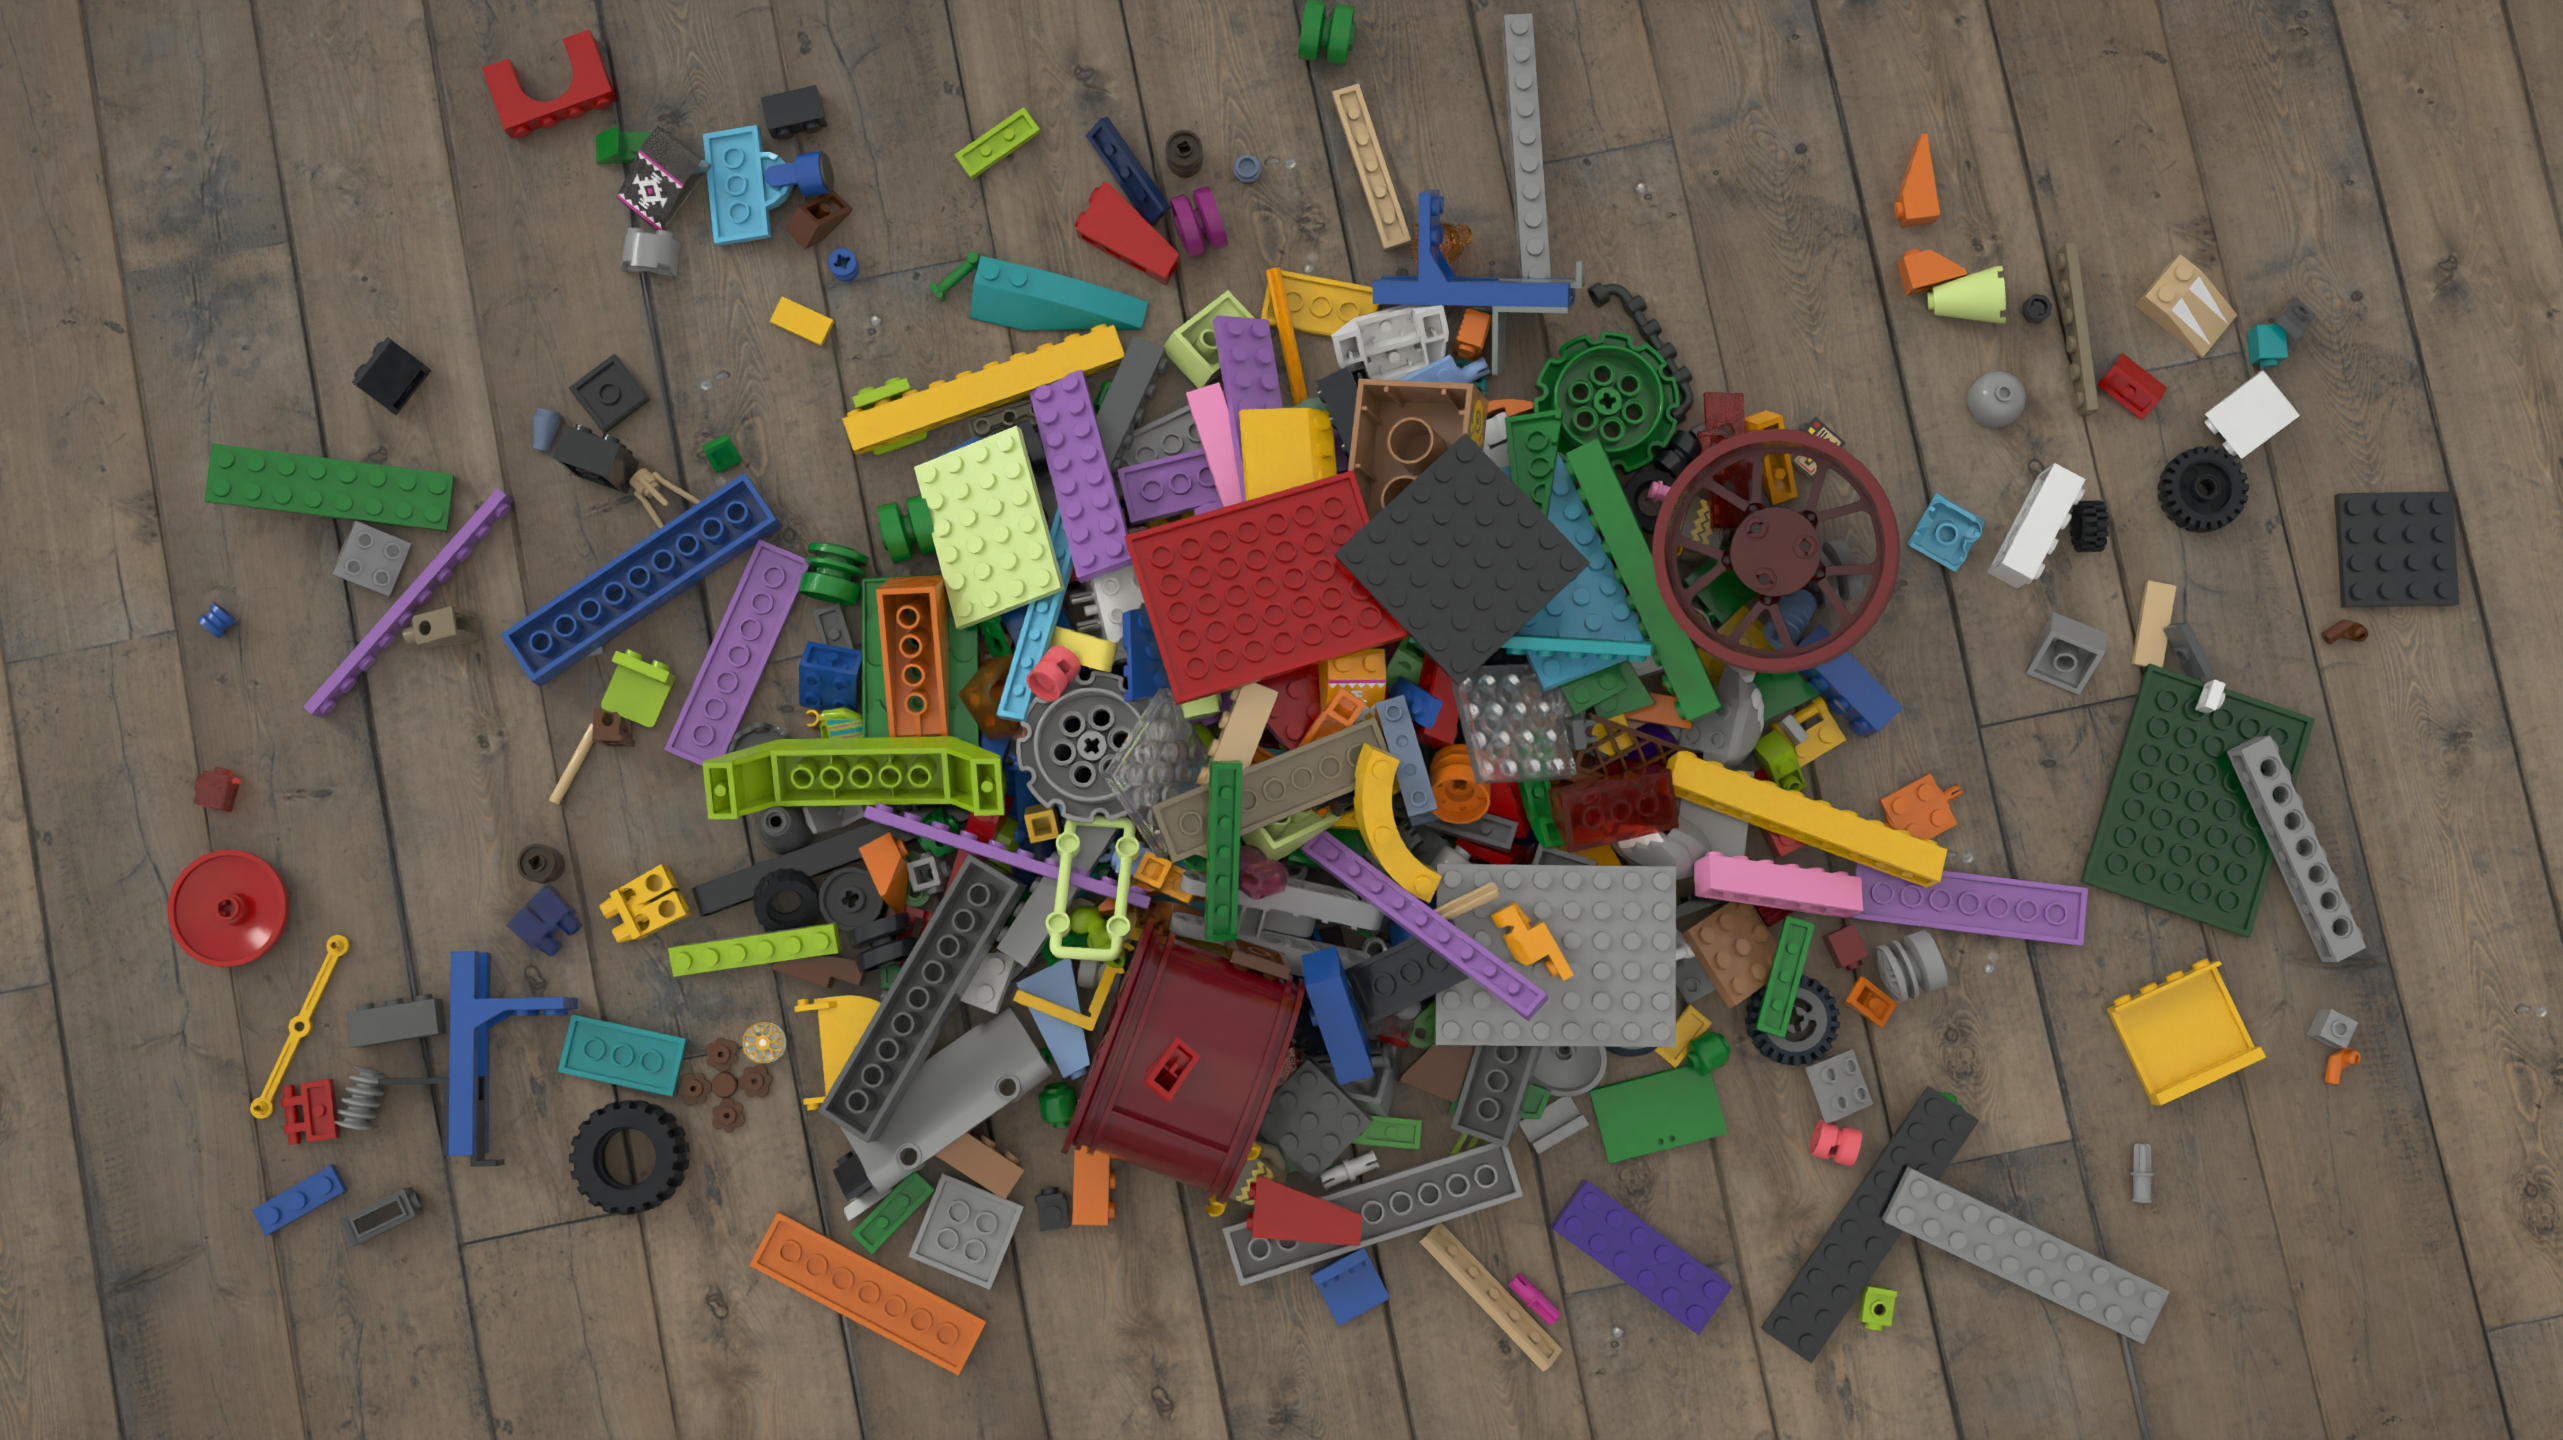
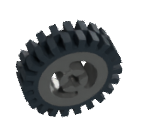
M1801 975L1796 999L1802 1001L1807 1009L1805 1011L1800 1007H1793L1791 1014L1797 1015L1798 1020L1794 1022V1025L1788 1024L1787 1032L1796 1033V1031H1803L1808 1026L1809 1021L1811 1025L1807 1034L1796 1041H1788L1782 1037L1754 1030L1766 984L1758 989L1756 993H1753L1750 997L1752 1001L1746 1008L1748 1018H1745V1024H1748L1749 1030H1747L1749 1037H1752L1754 1047L1758 1048L1760 1053L1770 1058V1060L1786 1065L1809 1064L1813 1060L1823 1057V1053L1832 1048V1041L1838 1037L1836 1030L1840 1028V1022L1837 1021V1015H1840V1011L1836 1009L1835 1003L1837 1002L1834 997L1829 995L1830 991L1827 987L1820 985L1821 982L1816 979Z

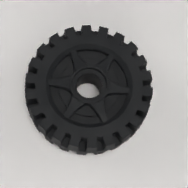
M2199 446L2182 452L2166 465L2165 470L2160 475L2161 481L2158 483L2157 489L2160 490L2158 500L2163 501L2161 508L2163 512L2167 510L2169 513L2167 518L2170 521L2175 520L2177 522L2175 525L2180 528L2186 527V531H2197V533L2215 531L2235 520L2238 514L2245 508L2243 505L2248 500L2246 492L2249 491V484H2245V480L2248 479L2247 474L2241 472L2240 469L2243 468L2241 463L2236 464L2234 462L2235 457L2232 454L2225 455L2226 451L2221 448L2214 450L2215 447L2213 446L2205 448ZM2199 483L2206 486L2208 490L2207 496L2200 493Z

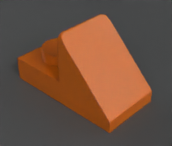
M1861 976L1855 982L1843 1005L1859 1012L1874 1025L1883 1028L1897 1003Z

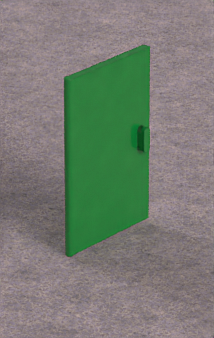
M1689 1065L1593 1088L1588 1091L1608 1164L1728 1134L1712 1074H1702L1697 1069H1691Z

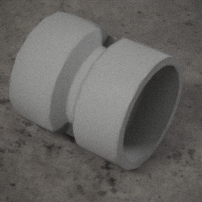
M1081 960L1077 986L1094 989L1099 985L1107 964L1103 961ZM1116 974L1110 989L1111 993L1118 994L1122 974Z

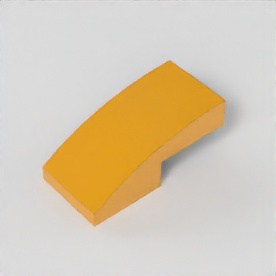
M1146 850L1133 876L1134 879L1188 906L1191 905L1195 896L1180 889L1183 873L1187 870Z

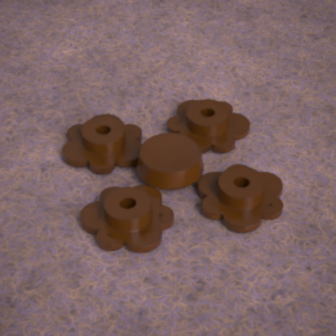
M718 1038L715 1043H710L706 1046L705 1053L709 1057L707 1060L708 1065L711 1067L716 1066L717 1070L721 1073L713 1078L712 1084L705 1080V1076L702 1073L695 1075L686 1073L681 1078L682 1085L678 1087V1093L683 1096V1102L688 1106L694 1105L696 1102L704 1103L707 1099L706 1095L712 1090L716 1096L725 1098L720 1102V1106L713 1108L712 1113L715 1117L712 1120V1124L716 1129L724 1128L726 1132L730 1133L734 1131L735 1127H740L745 1122V1117L741 1113L743 1106L739 1103L734 1104V1101L729 1098L736 1093L738 1085L741 1089L746 1090L745 1093L748 1097H754L755 1095L764 1097L768 1094V1085L772 1083L773 1079L767 1074V1068L759 1064L754 1068L746 1067L743 1071L744 1075L737 1081L732 1073L725 1071L729 1070L731 1064H735L738 1061V1057L735 1054L738 1046L734 1041L726 1042L724 1038ZM720 1052H723V1057H720ZM753 1079H757L756 1084L753 1083ZM693 1086L696 1087V1091L692 1090ZM726 1113H729V1118H726Z

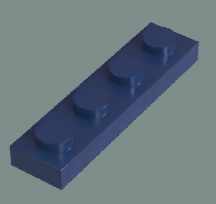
M1108 117L1101 118L1085 136L1139 214L1151 226L1155 225L1171 208L1111 120Z

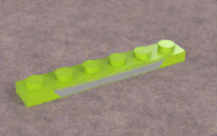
M837 922L676 945L668 948L673 977L835 954L842 951Z

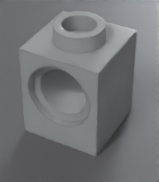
M2319 1009L2307 1036L2332 1049H2347L2358 1022L2332 1009Z

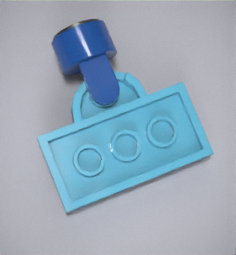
M758 125L703 134L713 241L716 246L772 238L769 210L779 207L784 203L792 189L796 186H799L804 197L829 194L833 190L834 177L829 157L823 151L798 154L795 162L785 163L778 155L771 152H763L761 128Z

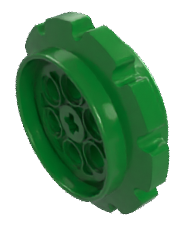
M1602 331L1597 341L1592 340L1588 334H1584L1566 342L1559 350L1561 359L1549 358L1536 381L1535 388L1542 393V396L1534 399L1533 413L1557 409L1563 410L1558 453L1563 463L1569 461L1566 455L1567 452L1598 438L1604 446L1613 468H1620L1623 474L1626 475L1645 467L1653 460L1654 456L1651 453V449L1660 451L1665 448L1677 425V420L1671 417L1670 411L1679 408L1680 397L1675 378L1666 377L1663 374L1667 362L1654 348L1647 343H1644L1641 347H1635L1632 344V336L1628 334ZM1597 371L1605 372L1608 376V381H1597L1594 373ZM1621 382H1631L1635 387V391H1624L1621 387ZM1582 389L1586 393V398L1583 400L1574 398L1572 390ZM1603 399H1606L1607 404L1612 403L1609 409H1606L1605 405H1600ZM1626 410H1637L1640 418L1638 420L1629 419L1626 415ZM1580 416L1587 417L1591 421V426L1588 428L1581 427L1577 423V418ZM1607 426L1614 427L1618 432V436L1615 438L1606 436L1604 428Z

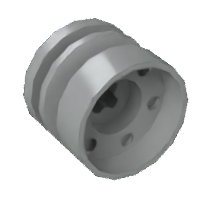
M1926 930L1904 936V948L1897 940L1889 942V947L1886 944L1876 947L1875 954L1881 979L1892 998L1898 1004L1908 1001V996L1911 999L1917 998L1919 996L1918 984L1926 993L1947 987L1948 978L1943 959L1933 938Z

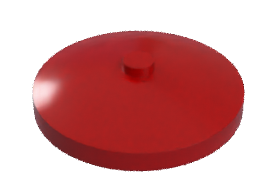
M218 850L194 860L176 879L168 901V921L177 943L192 958L204 964L217 967L243 966L263 957L281 938L289 917V896L280 874L263 858L240 850Z

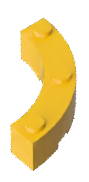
M1364 742L1355 770L1354 808L1360 833L1378 864L1405 890L1430 903L1442 875L1433 867L1421 862L1411 854L1399 835L1393 816L1392 789L1400 760L1393 754Z

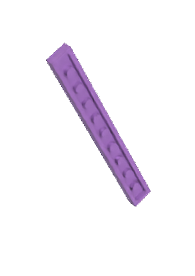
M497 488L308 700L303 708L310 714L318 717L328 715L336 707V700L343 693L349 692L356 684L355 679L358 675L372 667L376 661L374 657L382 649L388 648L395 640L394 635L398 630L411 623L413 616H415L413 613L421 605H426L432 599L433 591L440 583L444 584L450 579L453 574V568L471 555V548L476 542L485 539L489 535L492 524L509 512L510 504L514 500Z
M876 803L875 808L868 805L866 807L863 817L868 820L1058 881L1059 861L1046 858L1043 863L1033 859L1034 853L1022 849H1017L1016 853L1005 850L1006 844L989 839L988 844L977 841L978 835L961 830L960 835L948 832L950 826L933 821L932 826L920 823L922 817L905 812L904 816L901 817L892 814L894 808L880 803ZM1074 867L1073 872L1070 874L1069 885L1116 900L1117 880L1102 876L1101 881L1090 878L1091 872ZM1133 885L1130 886L1128 904L1149 910L1152 898L1146 896L1147 890Z
M1325 830L1309 840L1301 848L1305 856L1527 1021L1549 999L1547 993Z

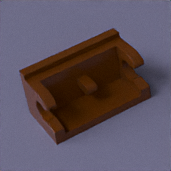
M594 708L592 741L610 747H635V741L632 740L633 725L631 720L625 719V729L622 731L621 718L618 712L608 714L602 708Z

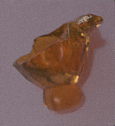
M1440 222V225L1444 226V241L1439 243V248L1448 263L1451 264L1463 253L1464 246L1471 242L1472 231L1465 224L1454 225L1448 222ZM1414 224L1415 233L1410 253L1412 259L1418 265V224Z

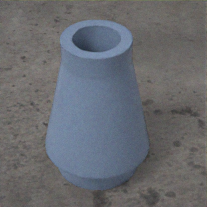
M537 408L536 415H533V448L550 451L562 421L559 420L560 412Z

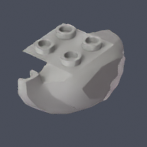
M1726 664L1716 688L1724 710L1693 723L1692 730L1682 729L1679 746L1703 751V760L1719 762L1724 765V768L1732 771L1744 761L1756 747L1764 726L1762 696L1756 684L1752 682L1755 675L1751 671Z
M1599 796L1597 813L1602 833L1622 858L1634 866H1676V880L1693 876V882L1695 883L1694 862L1704 857L1706 853L1713 852L1702 830L1692 822L1676 815L1674 827L1666 836L1659 828L1647 826L1639 820L1643 807L1626 808L1617 799L1611 800L1607 796Z

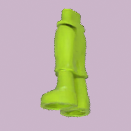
M1084 905L1074 909L1069 917L1071 929L1077 934L1089 932L1087 937L1089 948L1110 949L1111 939H1109L1106 930L1108 920L1103 919L1104 915L1099 912V908ZM1124 947L1117 959L1103 962L1113 968L1123 967L1126 960Z

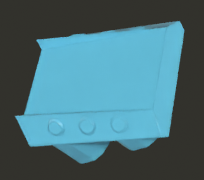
M1936 493L1907 544L1957 572L1967 558V554L1974 541L1978 540L1982 534V527L1986 520L1945 496Z

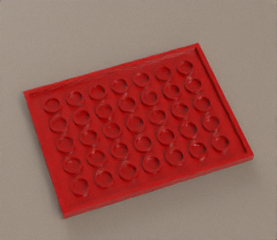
M1353 470L1124 536L1176 706L1407 638V632L1334 557V554L1370 521Z

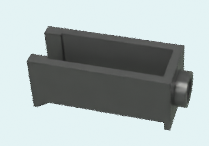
M412 1187L404 1188L339 1219L338 1222L349 1246L353 1247L423 1215L424 1212L421 1207L424 1206V1203L418 1191H414ZM395 1201L398 1202L403 1214L363 1233L360 1232L356 1220Z

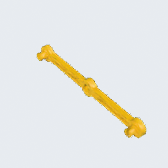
M333 935L327 941L328 954L299 1015L292 1018L289 1022L290 1035L261 1096L251 1103L250 1111L255 1118L265 1119L274 1112L273 1100L302 1038L310 1035L313 1030L312 1016L340 957L346 955L350 950V941L343 935ZM299 1022L304 1024L302 1031L297 1030L296 1026Z

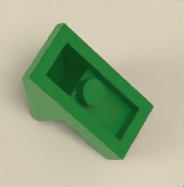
M614 126L596 135L597 164L647 163L646 158L640 159L639 150L654 161V135L651 131L622 132L619 126Z

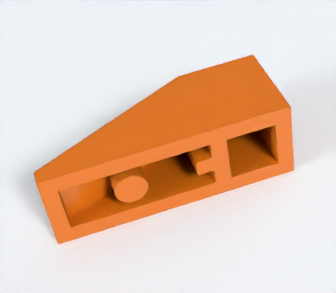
M1927 133L1921 134L1915 142L1896 202H1894V216L1896 219H1899L1900 227L1931 224L1940 216Z

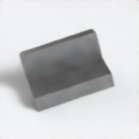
M1561 1097L1547 1105L1541 1119L1524 1118L1519 1121V1126L1536 1154H1540L1589 1125L1584 1115L1578 1111L1571 1097Z

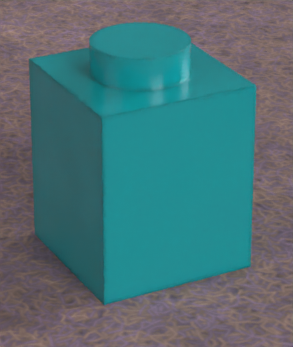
M2279 324L2256 325L2247 332L2250 365H2260L2261 369L2278 367L2280 362L2288 358L2286 331Z

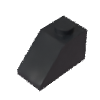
M850 1151L836 1161L839 1166L832 1171L847 1201L856 1199L873 1187L857 1154L853 1155Z

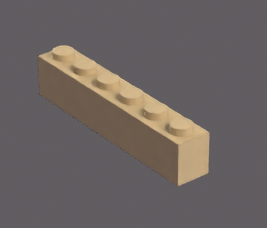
M1257 683L1232 689L1229 699L1233 703L1229 712H1223L1218 727L1222 729L1219 739H1213L1208 749L1207 755L1211 756L1210 761L1240 760L1243 763L1242 769L1250 766L1277 698V691ZM1210 762L1207 768L1202 767L1196 783L1200 786L1209 782ZM1207 850L1199 852L1196 855L1207 859Z

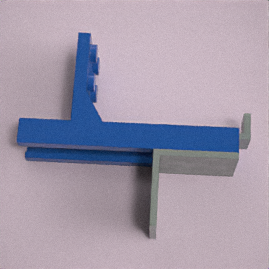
M1428 189L1419 193L1418 276L1383 275L1381 280H1373V304L1492 306V375L1498 376L1506 368V312L1569 313L1575 307V288H1583L1585 286V260L1579 259L1576 262V280L1575 278L1456 276L1439 248V243L1444 241V226L1440 225V214L1444 213V197L1440 196V190Z

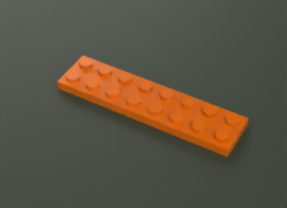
M781 1212L776 1213L749 1265L958 1376L987 1323V1320Z

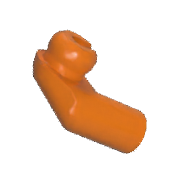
M2347 1047V1049H2340L2330 1055L2327 1062L2325 1083L2340 1085L2342 1070L2351 1064L2357 1065L2360 1062L2361 1055L2359 1051Z

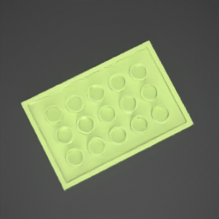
M1014 426L914 467L921 496L926 498L934 528L932 537L956 628L965 629L1065 590L1021 428Z

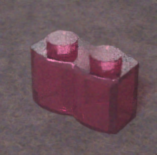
M1253 845L1240 847L1238 886L1247 896L1259 900L1285 891L1289 872L1280 862L1268 859L1259 848Z

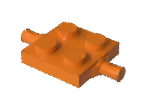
M1927 773L1878 800L1885 815V827L1893 830H1905L1910 832L1912 837L1920 840H1929L1958 824L1950 810L1949 801L1963 795V791L1958 790L1961 788L1958 784L1942 791L1937 786L1931 773Z

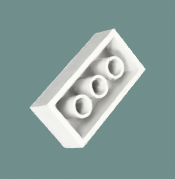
M2056 463L2041 472L2035 480L1987 573L2017 589L2026 583L2029 585L2033 579L2037 580L2045 568V564L2042 562L2046 554L2050 555L2058 543V539L2055 537L2059 529L2063 530L2071 519L2072 515L2068 513L2073 504L2077 505L2085 490L2081 487L2086 479Z

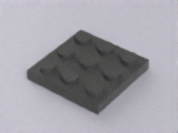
M1310 1057L1271 1097L1259 1132L1272 1145L1277 1146L1280 1153L1313 1183L1374 1119Z

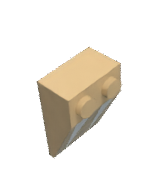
M2181 254L2166 266L2135 304L2137 308L2200 358L2204 357L2237 316L2236 312L2206 275Z

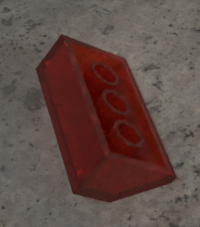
M1658 765L1548 789L1552 819L1569 853L1679 828L1672 772L1670 769Z

